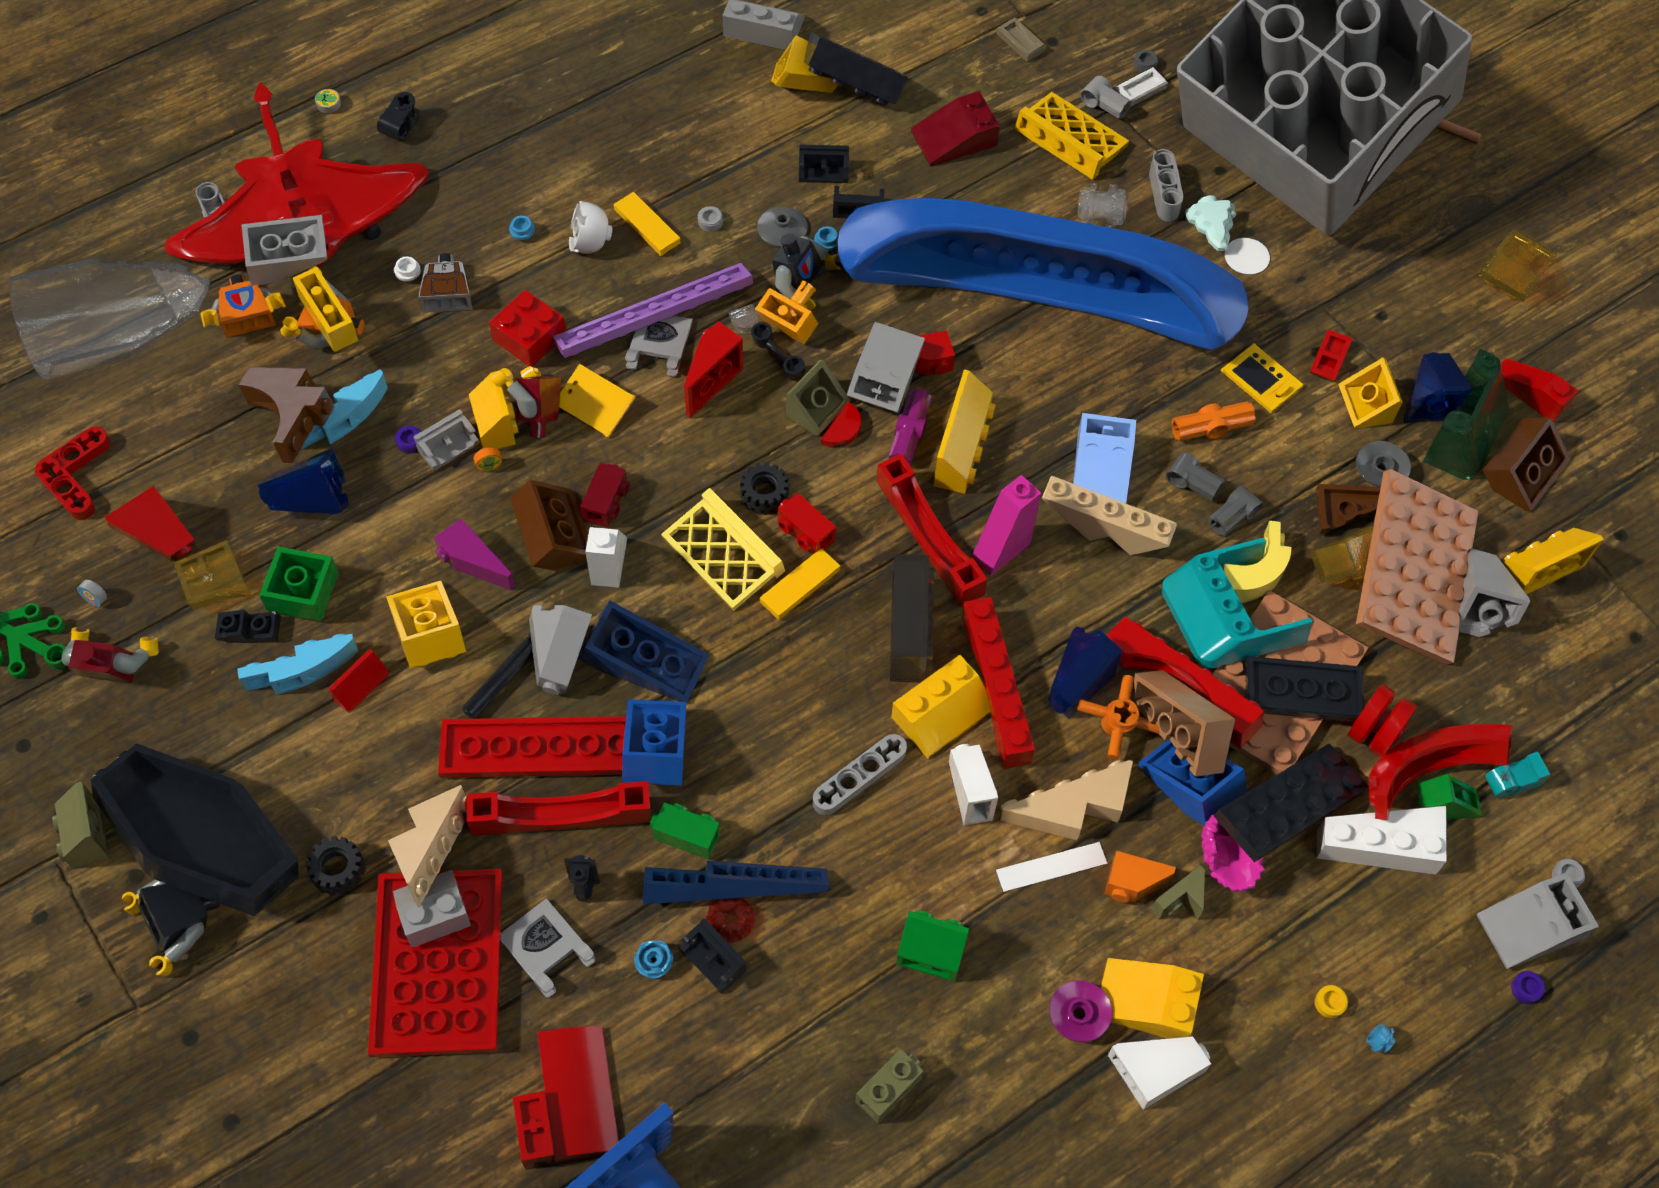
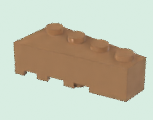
M1163 670L1135 673L1130 700L1136 704L1139 711L1150 723H1156L1160 736L1165 741L1170 740L1176 747V755L1181 760L1188 761L1191 765L1189 770L1197 777L1223 773L1235 719Z

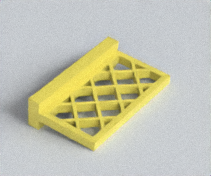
M709 488L702 494L703 499L664 531L662 537L734 611L774 576L776 578L781 576L785 569L782 560ZM702 510H705L710 515L709 524H694L695 516ZM679 530H689L688 542H676L672 536ZM694 530H708L707 542H693ZM713 530H725L727 542H712ZM692 548H707L706 560H693L691 557ZM711 548H726L725 561L710 560ZM731 548L743 549L745 551V561H730ZM710 566H725L724 579H712L709 576ZM729 567H744L743 579H728ZM749 567H761L766 572L759 579H748ZM728 585H743L742 593L736 599L732 600L727 595Z

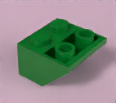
M909 911L897 954L896 965L955 982L969 928L964 927L961 922L947 919L943 921L936 919L926 911Z

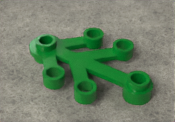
M28 603L24 607L14 610L0 611V634L7 637L10 663L7 670L14 679L18 680L23 679L28 674V667L22 659L21 645L44 657L47 664L53 669H64L67 667L63 664L62 659L56 661L58 657H62L66 648L64 645L53 644L48 646L30 636L46 631L57 635L65 629V623L58 615H51L47 619L39 621L43 613L35 603ZM32 610H36L33 615H28ZM24 618L28 622H32L16 627L7 624ZM59 622V624L56 627L51 628V625L53 623ZM0 649L1 666L5 662L6 656ZM17 667H22L19 672H14Z

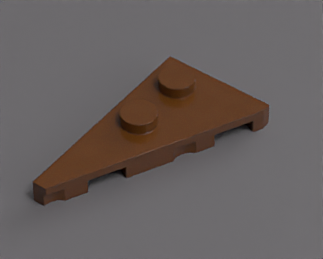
M1318 484L1316 499L1319 534L1324 535L1375 515L1381 487Z

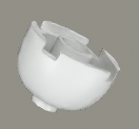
M579 201L580 204L576 205L570 229H573L574 238L569 237V249L571 252L590 254L600 250L605 240L610 241L612 226L608 225V217L603 209L595 204Z

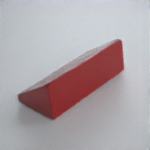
M370 649L329 687L330 694L335 703L350 713L389 675V672L374 651Z

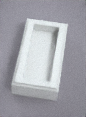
M1152 67L1116 86L1115 91L1131 100L1132 107L1166 89L1168 82Z

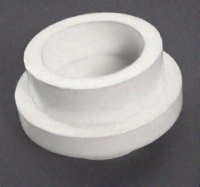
M402 257L396 262L394 272L399 280L412 281L420 275L421 269L419 263L412 257Z

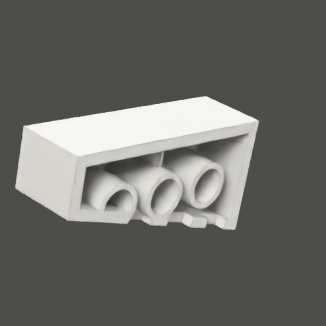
M1446 806L1390 811L1388 820L1375 819V813L1325 817L1317 830L1316 858L1436 875L1446 863Z

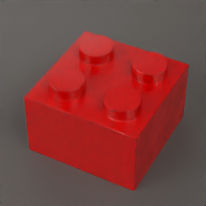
M527 290L520 293L489 321L493 341L531 367L555 347L553 336L566 331L564 316Z

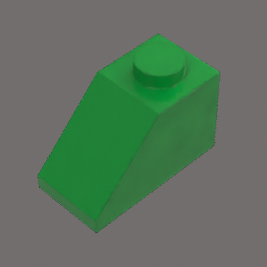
M1445 774L1416 784L1418 793L1416 803L1419 808L1446 806V819L1482 817L1477 789L1452 775Z

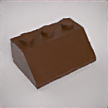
M1522 418L1484 467L1483 472L1493 491L1523 510L1531 512L1571 458L1551 418Z
M529 480L510 500L532 567L554 571L587 561L586 546L588 535L572 489Z

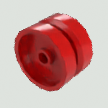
M1381 684L1347 734L1349 738L1361 744L1366 741L1372 731L1376 733L1369 745V751L1380 758L1385 755L1392 744L1396 745L1409 726V719L1418 707L1404 698L1397 703L1392 711L1388 708L1395 698V691L1384 684Z

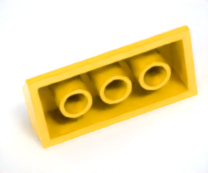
M968 370L963 371L937 456L934 479L935 487L965 494L968 484L973 485L977 469H974L973 465L974 462H980L983 447L979 445L981 440L986 441L990 426L986 425L987 419L992 420L996 404L991 403L993 392Z

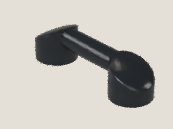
M758 322L753 325L751 334L754 343L760 348H766L782 364L786 377L795 379L802 376L805 372L804 360L799 356L788 357L774 342L770 324Z

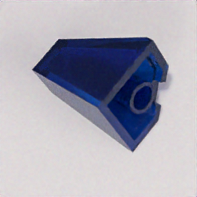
M1432 352L1423 355L1414 376L1403 418L1404 423L1456 420L1472 388L1450 353Z
M332 448L266 477L258 485L261 500L265 504L267 503L270 510L339 514L349 505L348 495L346 493L342 494V483L345 482L344 471Z
M1076 626L1070 635L1048 698L1052 708L1059 714L1063 713L1069 719L1078 711L1080 699L1089 701L1116 674L1123 649L1102 631L1094 630L1092 633H1085L1084 628Z

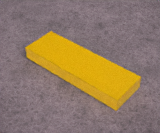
M634 192L614 204V210L660 256L681 243L680 237Z
M821 548L760 597V603L780 620L838 573L840 565Z

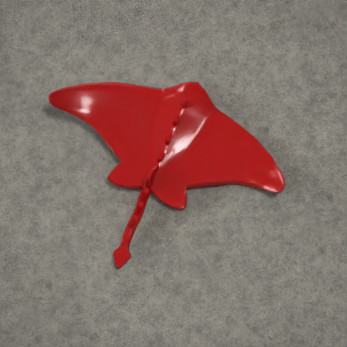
M260 82L253 99L260 105L263 124L269 136L274 156L244 159L235 164L236 172L246 183L211 215L169 237L165 242V252L177 258L197 262L242 263L245 262L242 224L322 215L327 258L329 260L335 255L343 242L381 221L409 200L427 181L429 170L420 163L366 166L323 159V142L320 139L306 140L283 153L280 135L270 110L269 101L273 95ZM326 260V261H324V262H322V263L316 265V267H321V266L324 265L328 260Z

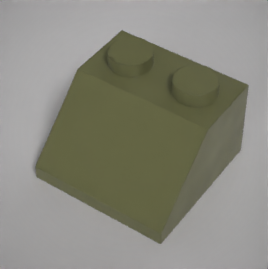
M78 782L55 803L56 815L52 816L55 831L59 833L61 841L56 845L58 855L72 869L109 859L101 809L84 783Z

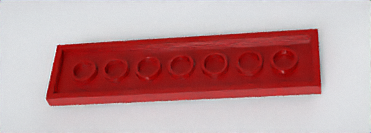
M626 716L442 719L438 774L440 778L622 775Z

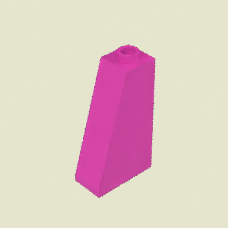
M1020 475L1001 490L972 554V558H974L976 563L990 576L1031 544L1041 492L1023 475Z

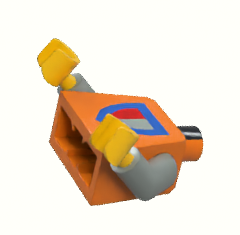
M326 280L351 318L356 334L361 335L364 329V320L354 318L355 315L350 301ZM305 306L298 321L290 316L283 320L284 326L280 331L284 337L295 335V339L300 341V343H304L316 350L330 346Z
M234 275L229 279L230 286L220 288L219 298L214 301L211 309L200 313L203 327L208 325L219 326L220 321L225 336L228 338L276 326L272 312H274V309L286 306L280 293H272L267 288L259 287L258 285L252 286L251 282L246 281L243 275Z

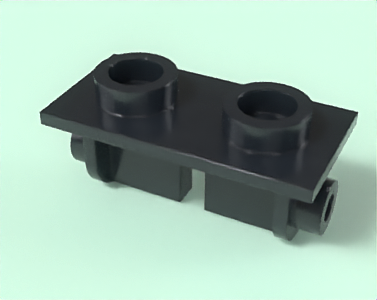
M583 855L574 856L573 859L564 858L569 881L575 885V898L582 902L589 900L592 896L593 884H600L596 860Z

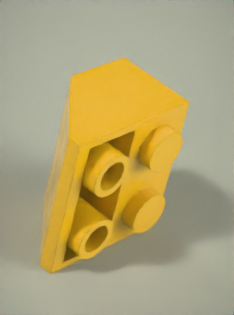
M491 372L469 394L483 448L493 447L500 449L516 445L514 434L519 432L514 409L509 400L507 385L496 386L491 379V375L495 372Z

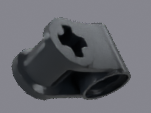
M401 92L394 97L378 119L377 130L379 133L400 141L407 138L409 131L420 118L419 111L415 108L416 102L413 94Z

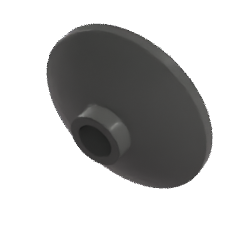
M775 207L761 215L758 220L757 230L760 238L766 244L781 248V237L783 235L792 233L797 237L806 236L808 224L803 214L796 209Z
M1374 441L1366 444L1361 448L1356 458L1359 474L1364 480L1376 487H1381L1384 471L1392 469L1407 477L1411 471V463L1407 454L1397 445L1386 441Z

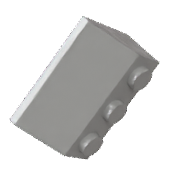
M729 0L723 13V36L786 50L794 37L798 36L805 14L742 0Z

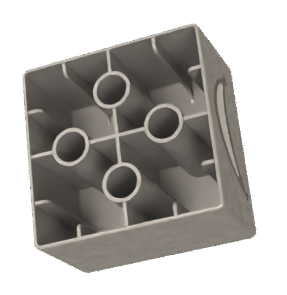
M1240 0L1177 66L1183 126L1322 233L1332 235L1461 101L1472 35L1424 0Z

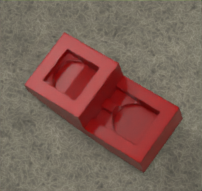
M1328 329L1310 373L1335 382L1353 338Z

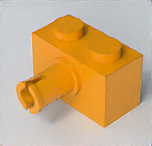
M806 281L801 282L791 299L769 288L755 308L763 322L770 324L773 328L803 345L818 325L813 313L804 308L816 291Z

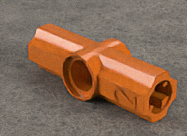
M1248 401L1220 407L1216 403L1202 407L1197 413L1173 418L1171 422L1172 433L1175 440L1178 439V441L1205 435L1209 439H1216L1225 435L1229 430L1254 425L1256 420L1255 410L1252 403H1248Z

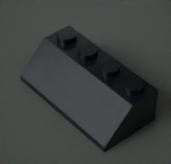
M810 33L804 63L810 66L808 71L821 77L824 72L832 76L830 80L834 83L844 86L846 82L853 85V91L863 96H866L868 92L875 95L874 100L887 106L888 102L896 105L908 78L907 76L816 33Z

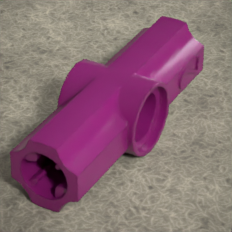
M919 388L910 390L904 411L899 414L895 438L889 453V459L902 453L911 466L918 442L921 443L925 432L926 417L932 402V395L928 394L926 390Z

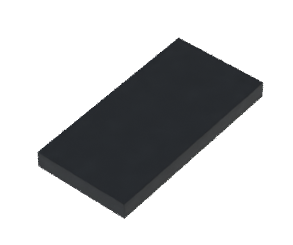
M1247 656L1245 660L1246 699L1256 702L1264 711V714L1355 722L1364 709L1362 666Z

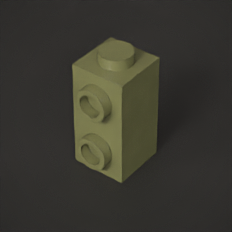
M900 1049L856 1093L855 1102L879 1124L922 1080L924 1071L921 1069V1062L912 1053L906 1054Z

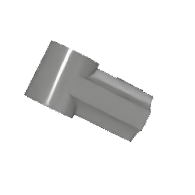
M1096 76L1080 92V98L1086 106L1090 108L1099 106L1118 119H1122L1131 107L1132 101L1113 90L1110 82L1103 76Z

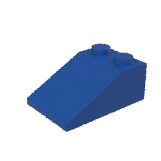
M628 699L622 755V783L649 781V784L682 785L686 702Z
M1170 740L1165 741L1138 763L1139 767L1186 815L1203 826L1210 819L1211 815H1214L1220 808L1247 793L1245 772L1242 767L1226 758L1223 773L1195 777L1189 770L1191 765L1188 761L1181 760L1176 755V747Z

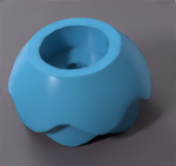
M652 940L642 943L634 956V964L639 973L652 979L665 975L673 963V953L663 941ZM656 958L657 960L656 962H652L651 959Z

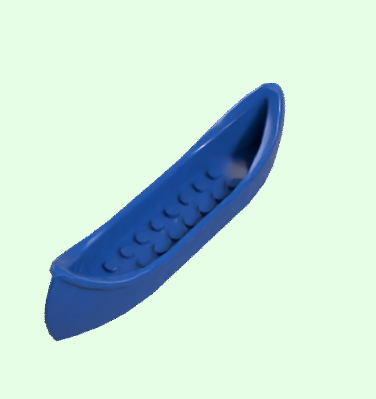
M938 198L898 199L857 208L847 218L839 231L838 255L843 267L854 281L870 284L941 287L976 291L1086 312L1122 321L1196 347L1215 350L1226 344L1240 332L1249 310L1247 293L1242 281L1207 258L1179 245L1135 232L971 201Z

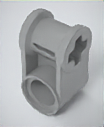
M205 182L196 188V196L204 218L211 215L224 203L216 184Z

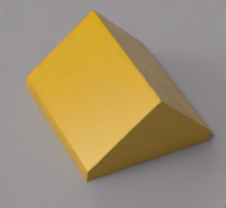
M1384 357L1338 384L1356 429L1392 424L1403 403Z

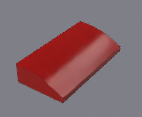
M602 1026L570 1027L537 1032L555 1163L561 1164L603 1156L619 1142Z

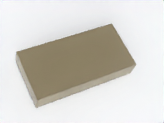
M1016 18L997 28L996 34L1026 62L1045 52L1046 45Z

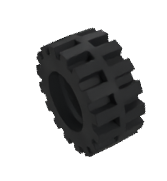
M765 462L764 466L756 463L755 468L752 466L748 467L747 472L744 471L740 480L742 503L744 506L747 505V509L750 511L755 509V513L759 515L761 511L764 512V515H769V511H773V513L778 512L781 502L789 496L788 476L785 475V471L783 469L778 470V465L775 464L772 467L769 466L768 462ZM760 483H769L775 486L776 490L770 494H759L753 488Z
M331 836V841H327L326 838L322 839V844L320 846L315 844L313 846L314 852H309L307 856L309 861H306V867L311 881L321 892L326 893L327 891L329 895H335L336 892H339L340 895L346 894L345 889L347 888L352 891L355 888L353 884L355 882L359 884L362 880L360 875H364L365 872L363 867L365 863L360 850L356 847L355 843L349 842L347 838L342 836L340 840H338L337 836ZM335 856H343L348 859V865L342 873L332 876L324 873V865L329 859Z

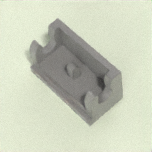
M460 409L414 436L418 452L433 471L480 444L478 438L473 433L475 429Z

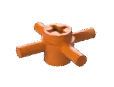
M1123 675L1119 698L1112 701L1107 707L1080 699L1077 708L1078 711L1102 717V728L1107 734L1111 735L1107 755L1110 759H1119L1123 735L1130 733L1135 727L1157 734L1160 732L1156 723H1150L1146 718L1139 716L1138 707L1130 700L1134 677L1130 675ZM1121 715L1125 719L1124 723L1120 722Z

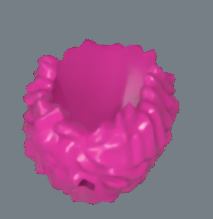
M1211 815L1210 819L1202 827L1201 833L1204 862L1209 865L1212 871L1211 876L1217 879L1219 884H1223L1224 888L1228 887L1232 892H1243L1249 888H1254L1256 881L1261 878L1260 873L1265 870L1261 865L1264 857L1254 863L1215 819L1214 815Z

